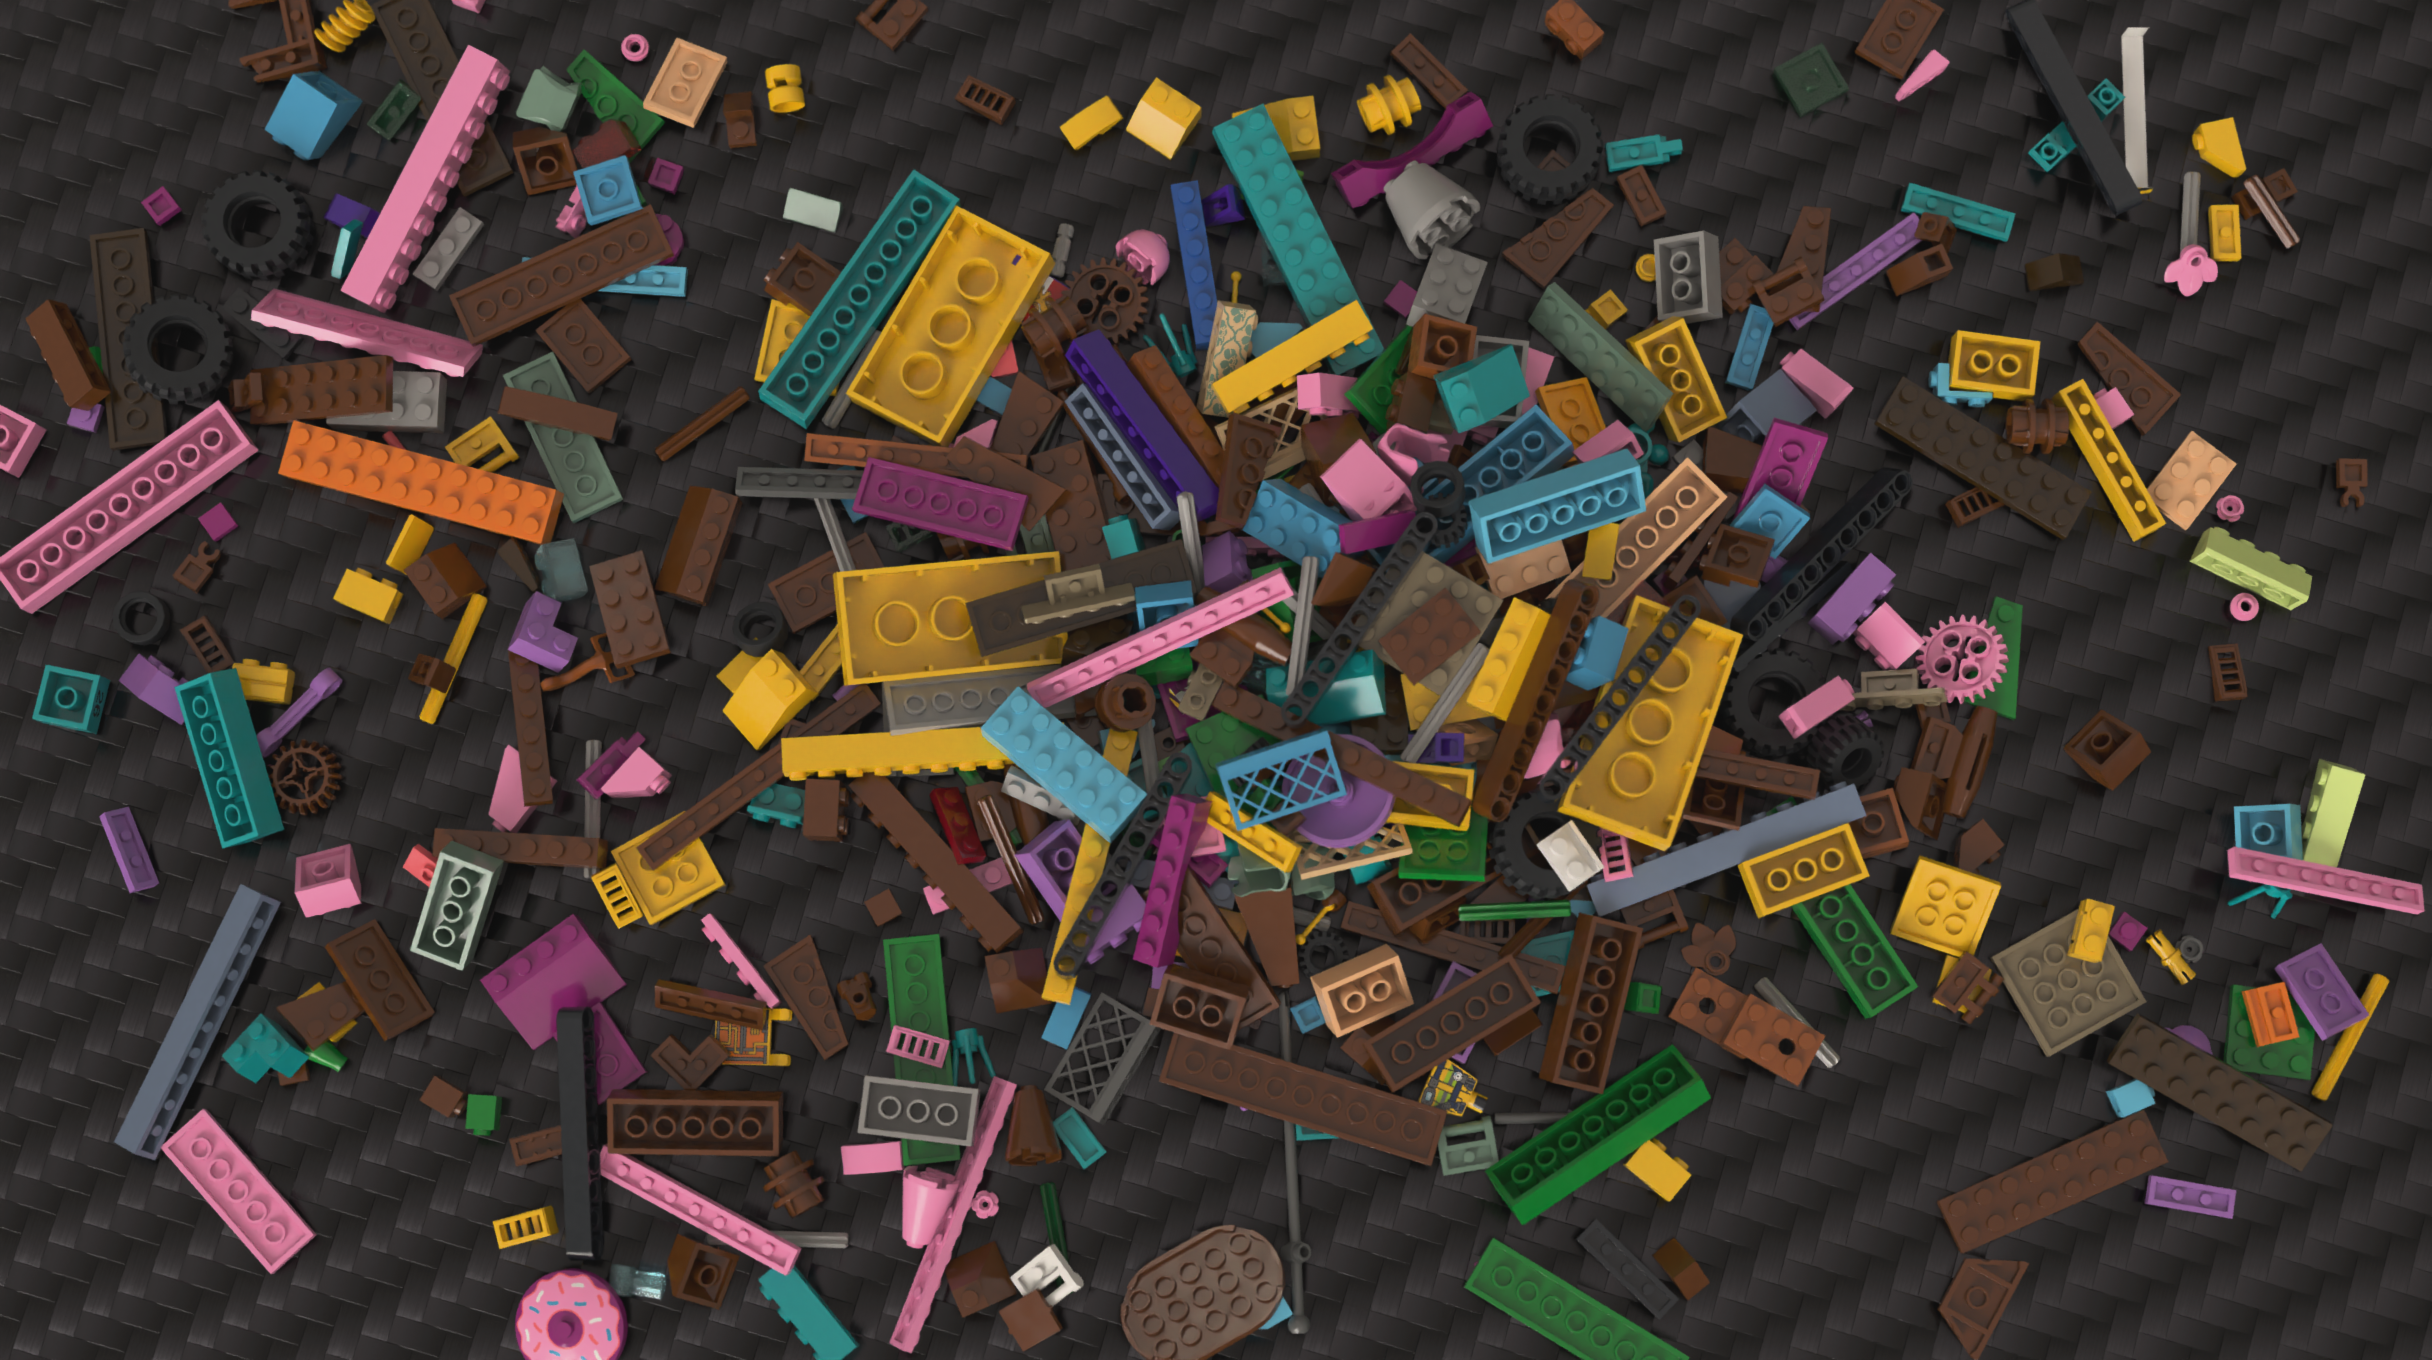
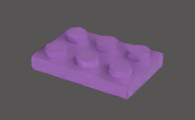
M2322 943L2274 968L2322 1041L2369 1016V1013Z

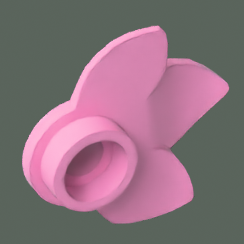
M2191 244L2183 248L2179 259L2168 265L2164 274V281H2178L2182 294L2190 296L2201 288L2203 281L2214 282L2218 274L2217 264L2213 259L2208 258V254L2202 246Z

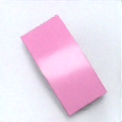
M879 1141L871 1144H848L841 1146L844 1175L904 1169L901 1141Z

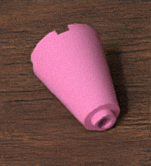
M907 1166L903 1172L902 1238L907 1241L906 1244L910 1247L923 1248V1245L930 1244L959 1187L960 1181H954L955 1176L938 1169L926 1167V1171L920 1172L917 1171L918 1166Z

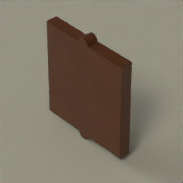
M1039 1288L999 1311L1009 1328V1334H1013L1022 1351L1029 1349L1063 1329L1052 1311L1053 1306L1047 1303Z

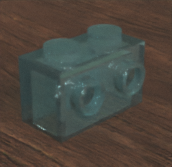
M575 539L546 543L539 547L537 554H535V563L537 569L541 570L543 574V594L559 602L582 598L588 592Z

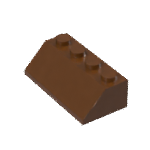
M689 486L654 590L708 607L743 504L738 496L712 488Z

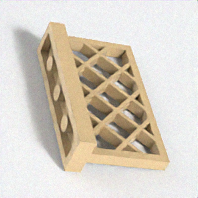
M1297 387L1240 414L1250 418L1260 414L1266 417L1265 423L1270 424L1271 419L1283 423L1280 436L1277 437L1273 446L1275 449L1272 457L1268 459L1265 466L1263 480L1306 460L1301 447V427L1290 423L1295 408H1298ZM1283 402L1290 405L1284 420L1273 416L1277 405ZM1304 410L1307 413L1302 425L1309 423L1312 415H1310L1309 410ZM1326 414L1317 415L1320 417L1321 420L1328 419V417H1326ZM1228 420L1215 426L1223 450L1225 449L1226 441L1224 431L1227 430ZM1288 426L1299 430L1296 440L1291 443L1282 441Z
M1394 824L1391 830L1382 827L1377 832L1385 836L1380 843L1369 838L1355 845L1353 849L1348 847H1327L1330 850L1325 856L1314 852L1319 846L1316 843H1312L1308 849L1302 847L1296 860L1301 880L1412 854V847L1404 824ZM1297 829L1288 837L1294 842H1311L1301 835ZM1391 839L1403 842V846L1395 848L1387 846ZM1364 845L1375 849L1373 853L1369 854L1359 852ZM1336 852L1347 855L1344 860L1337 861L1331 859ZM1309 858L1319 862L1317 866L1306 869L1304 867Z

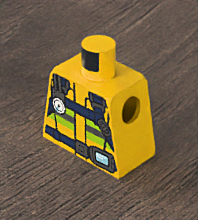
M1447 1059L1432 1068L1417 1102L1446 1110L1448 1114L1461 1117L1466 1107L1482 1113L1488 1097L1473 1091L1478 1081L1475 1077Z

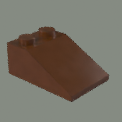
M1694 778L1682 811V817L1687 820L1739 831L1745 787Z

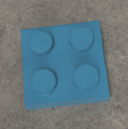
M626 155L573 172L590 225L643 209Z
M1764 484L1730 526L1775 539L1770 556L1776 559L1808 522L1810 514Z

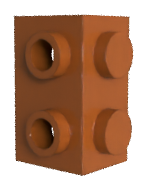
M1559 0L1546 13L1544 22L1549 31L1557 35L1564 42L1566 48L1572 54H1576L1580 60L1585 58L1601 43L1604 32L1574 0Z

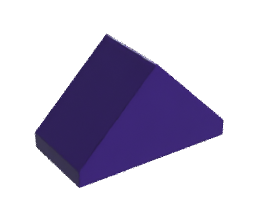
M1227 184L1201 200L1205 227L1246 219L1243 199L1240 197L1241 192L1233 184Z

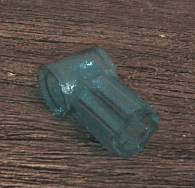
M612 1264L608 1283L621 1296L632 1297V1295L662 1300L666 1288L667 1275L639 1271L631 1266Z

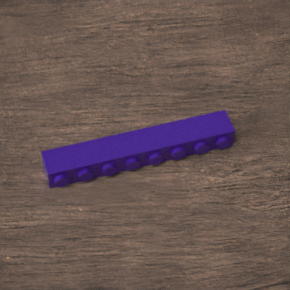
M1099 329L1073 339L1065 355L1176 507L1178 508L1177 495L1187 491L1194 496L1197 522L1215 515L1217 512L1219 488L1215 486L1203 466L1198 463L1188 446L1183 443L1173 426L1160 412L1157 404L1148 396L1142 384L1128 369L1125 361L1116 353L1110 341L1105 338Z

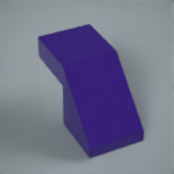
M335 194L324 218L341 228L354 219L363 222L361 236L368 238L380 213L340 194Z

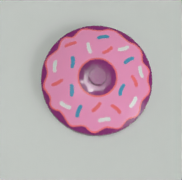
M561 1269L538 1279L523 1295L515 1320L516 1338L525 1360H618L624 1349L628 1330L627 1316L623 1303L613 1287L598 1275L582 1269Z

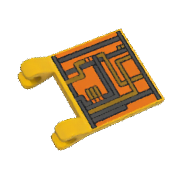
M766 1009V1025L763 1030L715 1021V1038L731 1053L721 1065L790 1066V1055L771 1054L772 1020L791 1021L793 1018L792 1010Z

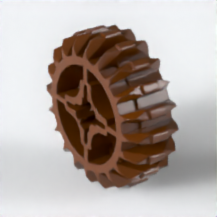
M305 739L301 740L300 746L297 742L291 741L290 751L284 746L280 747L283 755L280 757L273 754L272 758L277 761L276 764L267 765V768L273 771V774H268L270 781H273L271 784L273 792L276 791L274 793L275 801L281 800L279 807L285 809L289 806V812L293 814L299 809L301 815H307L308 808L312 813H318L317 804L322 808H327L328 803L325 799L328 798L334 801L336 796L331 793L332 790L341 789V786L335 784V780L343 779V775L335 773V771L341 768V764L332 763L337 756L334 753L327 754L329 751L327 746L323 745L319 748V742L312 741L309 745ZM302 756H315L321 762L322 767L309 768ZM292 762V772L284 777L288 765ZM303 772L309 774V776L305 777V783L299 781L303 777ZM324 778L321 788L316 793V782ZM299 787L301 792L305 794L306 799H294L289 795L286 788Z

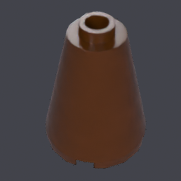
M1035 1085L1020 1087V1091L1016 1092L1014 1097L1005 1161H1009L1010 1165L1036 1166L1037 1161L1046 1159V1164L1059 1161L1062 1158V1150L1043 1091L1037 1089Z

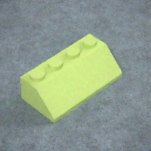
M2210 527L2203 532L2190 562L2289 610L2307 602L2312 576L2306 574V570L2296 564L2288 565L2280 561L2281 558L2274 553L2267 551L2263 553L2255 549V545L2247 540L2240 539L2238 541L2230 537V533L2222 528L2214 527L2213 529Z

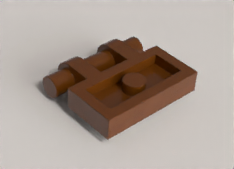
M1964 951L1931 996L1954 1013L1962 1005L1966 1007L1967 1011L1961 1018L1968 1024H1971L1976 1016L1980 1017L1984 1012L1982 1008L1991 996L1995 997L2000 991L1998 987L2004 979L1995 973L1988 982L1983 977L1990 968L1967 951ZM1979 985L1983 989L1976 999L1971 1001L1968 996Z

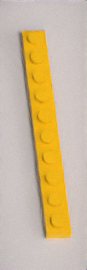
M1109 729L1103 757L1128 777L1138 732L1132 730L1117 732ZM1085 824L1042 994V999L1067 1005L1071 1004L1077 976L1070 980L1060 978L1054 969V959L1103 874L1110 848V843L1088 824ZM1094 909L1088 912L1087 918L1090 921L1092 920ZM1083 933L1077 934L1073 939V943L1078 947H1084L1087 935ZM1065 958L1059 963V969L1063 972H1069L1075 966V962L1069 958Z

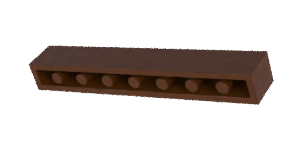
M864 772L862 777H857L848 785L853 791L850 797L860 808L865 805L871 811L868 817L878 828L883 825L888 830L887 839L896 849L900 846L904 848L908 853L904 858L914 869L919 866L926 873L922 878L933 890L938 887L945 894L941 899L951 910L956 907L963 916L959 918L969 931L973 928L981 935L978 941L988 952L994 949L999 954L1023 933L1021 927L964 864H957L953 851L886 776H876L874 772Z

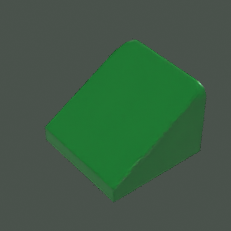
M1630 982L1624 1009L1627 1011L1659 1014L1661 986Z

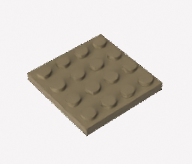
M1405 545L1400 551L1404 556L1411 557L1417 550L1412 545ZM1424 553L1359 647L1364 650L1373 649L1382 661L1402 672L1378 641L1446 587L1481 633L1419 682L1441 696L1473 651L1503 603V600L1427 553ZM1389 568L1385 577L1389 580H1395L1400 576V571L1396 568ZM1375 591L1369 601L1380 603L1384 599V595L1379 591ZM1361 614L1355 626H1364L1368 621L1367 617Z
M2078 909L1990 957L2046 1057L2055 1054L2146 1003L2144 996L2109 936L2107 937L2103 958L2100 962L2093 963L2067 955L2069 946L2073 943L2071 938Z

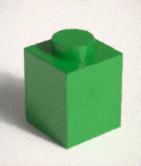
M468 1094L465 1129H474L473 1135L491 1136V1130L499 1131L502 1097Z

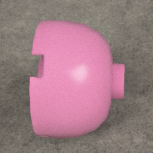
M1141 229L1125 235L1117 242L1116 254L1118 259L1123 256L1128 265L1127 272L1133 268L1137 271L1134 279L1142 277L1144 280L1142 284L1146 285L1148 282H1151V285H1153L1165 274L1170 263L1167 241L1163 236Z

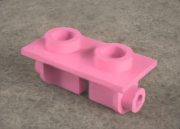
M576 185L569 198V201L574 204L573 208L565 205L560 216L556 219V222H558L556 228L563 232H568L574 238L580 236L588 222L578 186Z

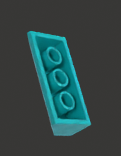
M1373 649L1353 654L1308 721L1318 726L1386 714L1384 662ZM1314 660L1307 661L1306 671ZM1324 661L1319 666V670L1325 674H1329L1335 669V664L1331 661ZM1289 665L1287 667L1278 666L1266 669V694L1268 701L1281 708L1289 697L1286 694ZM1308 684L1304 687L1303 694L1307 697H1314L1318 693L1319 688L1314 684ZM1297 707L1288 710L1300 717L1302 716V711Z

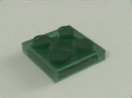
M1823 43L1801 53L1773 70L1800 117L1845 94L1849 90L1848 85Z

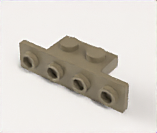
M1099 564L1045 575L1044 579L1049 600L1024 605L1021 608L1025 623L1039 624L1046 621V619L1066 618L1074 613L1084 611L1094 612L1102 607L1111 605H1126L1130 601L1136 600L1132 583L1104 588L1101 568Z
M1200 664L1197 671L1193 670L1189 676L1188 688L1178 706V710L1203 721L1224 680Z
M1918 669L1861 672V693H1853L1852 695L1855 699L1841 708L1840 711H1853L1859 707L1879 710L1884 708V706L1892 705L1898 708H1909L1912 704L1938 706L1942 702H1947V694L1945 688L1919 689Z

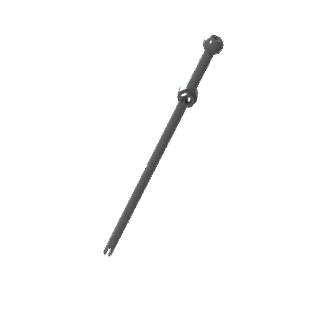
M1281 991L1278 994V998L1281 1001V1005L1278 1007L1281 1060L1292 1063L1289 994L1286 991ZM1284 1121L1290 1242L1282 1246L1280 1255L1284 1261L1291 1264L1293 1316L1288 1321V1328L1292 1334L1307 1333L1310 1329V1321L1304 1316L1302 1263L1310 1258L1311 1248L1308 1244L1301 1241L1295 1124Z

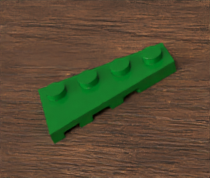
M584 49L566 70L575 83H581L582 94L588 100L598 118L603 122L610 136L623 152L622 154L626 155L631 163L666 121L657 113L644 109L643 101Z
M1996 596L1993 599L1987 623L1988 628L1996 627V635L2001 634L2004 641L2001 644H2006L2008 651L2004 654L2009 658V662L2003 663L2006 666L2007 673H1998L2003 682L1992 683L1995 688L1994 692L1985 689L1986 698L1983 699L1979 694H1976L1974 703L1971 702L1969 696L1965 697L1963 703L1974 707H1986L1996 711L1997 715L2014 720L2016 719L2023 605ZM1978 646L1976 654L1983 653L1987 647ZM1971 671L1968 679H1974L1978 672Z

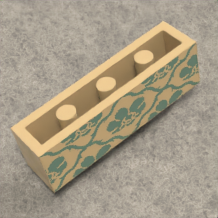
M1218 300L1197 402V409L1202 414L1229 418V415L1226 414L1212 390L1211 385L1245 365L1246 358L1251 356L1252 341H1250L1252 330H1256L1258 315L1256 310L1250 305Z

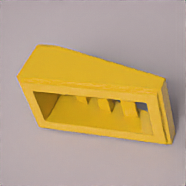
M616 863L591 875V879L618 928L643 916L640 905ZM614 875L616 876V880L605 886L602 885V881ZM621 885V890L608 895L607 892ZM625 896L627 897V900L614 906L613 902ZM632 906V909L619 915V912Z
M552 1206L493 1221L499 1249L559 1232ZM529 1217L532 1218V1222H533V1226H534V1230H535V1233H534V1234H532V1231H531V1227H530V1223H529V1219H528ZM518 1220H520L524 1237L520 1235L517 1224ZM507 1223L510 1224L513 1240H509L506 1228Z

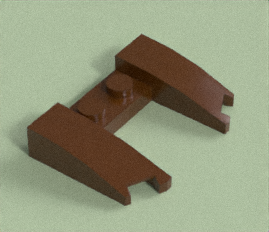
M229 0L228 4L230 8L235 9L277 0ZM279 0L287 45L239 58L243 66L247 67L251 64L259 75L253 78L255 81L263 82L292 77L293 74L327 69L322 43L317 40L314 33L315 25L309 0Z

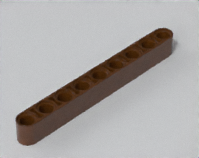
M1571 579L1562 587L1473 798L1472 808L1476 814L1495 822H1501L1507 818L1599 601V590L1596 586Z

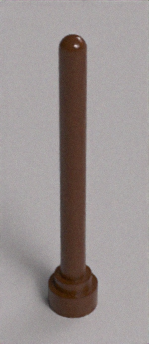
M1060 390L1057 393V397L1063 401L1069 397L1065 390ZM1065 403L1064 409L1114 485L1112 487L1114 490L1113 496L1119 504L1128 502L1132 498Z

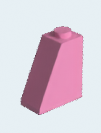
M1802 349L1795 355L1789 352L1780 362L1783 366L1781 370L1791 379L1803 395L1810 400L1811 404L1817 409V412L1825 419L1854 389L1850 384Z
M1837 676L1786 709L1778 717L1795 740L1855 699L1852 695L1854 690L1846 679L1841 680Z
M508 744L504 751L488 815L495 819L492 825L501 832L509 830L512 833H517L538 805L524 807L519 752ZM550 776L552 789L557 780Z

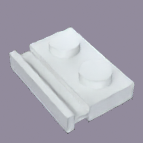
M1572 820L1536 844L1569 892L1604 868V865Z

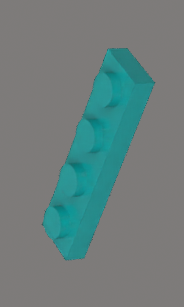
M1913 183L1908 184L1901 207L1902 212L1915 213L1919 217H1921L1923 212L1947 216L1957 228L2004 242L2009 239L2015 218V213Z

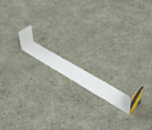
M2127 28L2121 36L2123 95L2125 96L2126 168L2140 194L2148 195L2155 188L2148 187L2143 35L2149 28Z

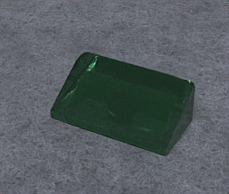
M399 79L369 118L367 125L390 141L422 97L402 79Z

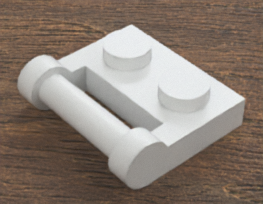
M1055 1244L1047 1247L1010 1277L1022 1296H1025L1037 1288L1040 1291L1061 1275L1065 1283L1045 1298L1047 1303L1052 1306L1070 1292L1078 1291L1084 1285L1080 1275L1072 1270Z

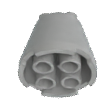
M1416 160L1410 162L1404 168V172L1396 179L1390 180L1383 189L1386 193L1387 204L1409 250L1418 259H1427L1429 253L1433 252L1435 244L1447 248L1456 244L1473 226L1470 220L1474 213L1480 211V203L1470 192L1428 164H1419Z

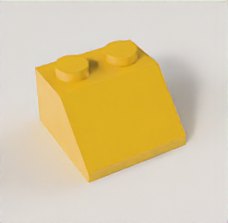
M1155 78L1141 98L1126 131L1172 160L1202 117V108L1163 81Z

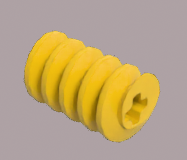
M344 0L343 4L347 9L345 10L338 6L336 12L339 17L330 14L328 17L332 24L323 21L321 25L325 31L323 32L318 28L315 29L316 37L324 45L336 52L342 53L345 51L346 45L352 44L353 39L361 34V30L364 31L368 27V23H372L375 20L374 11L366 0H354V2Z

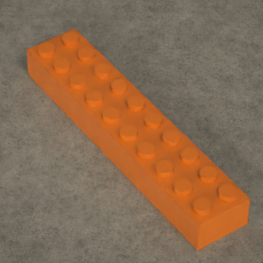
M294 420L278 474L291 479L550 547L564 493L556 489Z

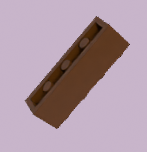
M47 299L25 318L30 327V333L36 339L41 349V355L47 361L52 371V377L58 383L63 393V399L69 407L89 411L111 393L67 304Z

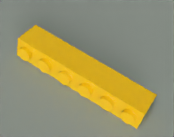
M1355 300L1214 382L1211 388L1227 415L1232 412L1241 414L1250 408L1248 403L1258 398L1261 402L1274 394L1272 389L1282 384L1285 388L1296 382V375L1306 370L1309 374L1322 366L1320 361L1330 356L1331 360L1344 354L1346 352L1344 347L1354 342L1355 346L1368 340L1370 338L1368 333L1373 330V327L1358 301Z
M2084 379L2060 390L2052 397V400L2056 406L2066 407L2069 416V430L2133 542L2166 524L2165 520Z

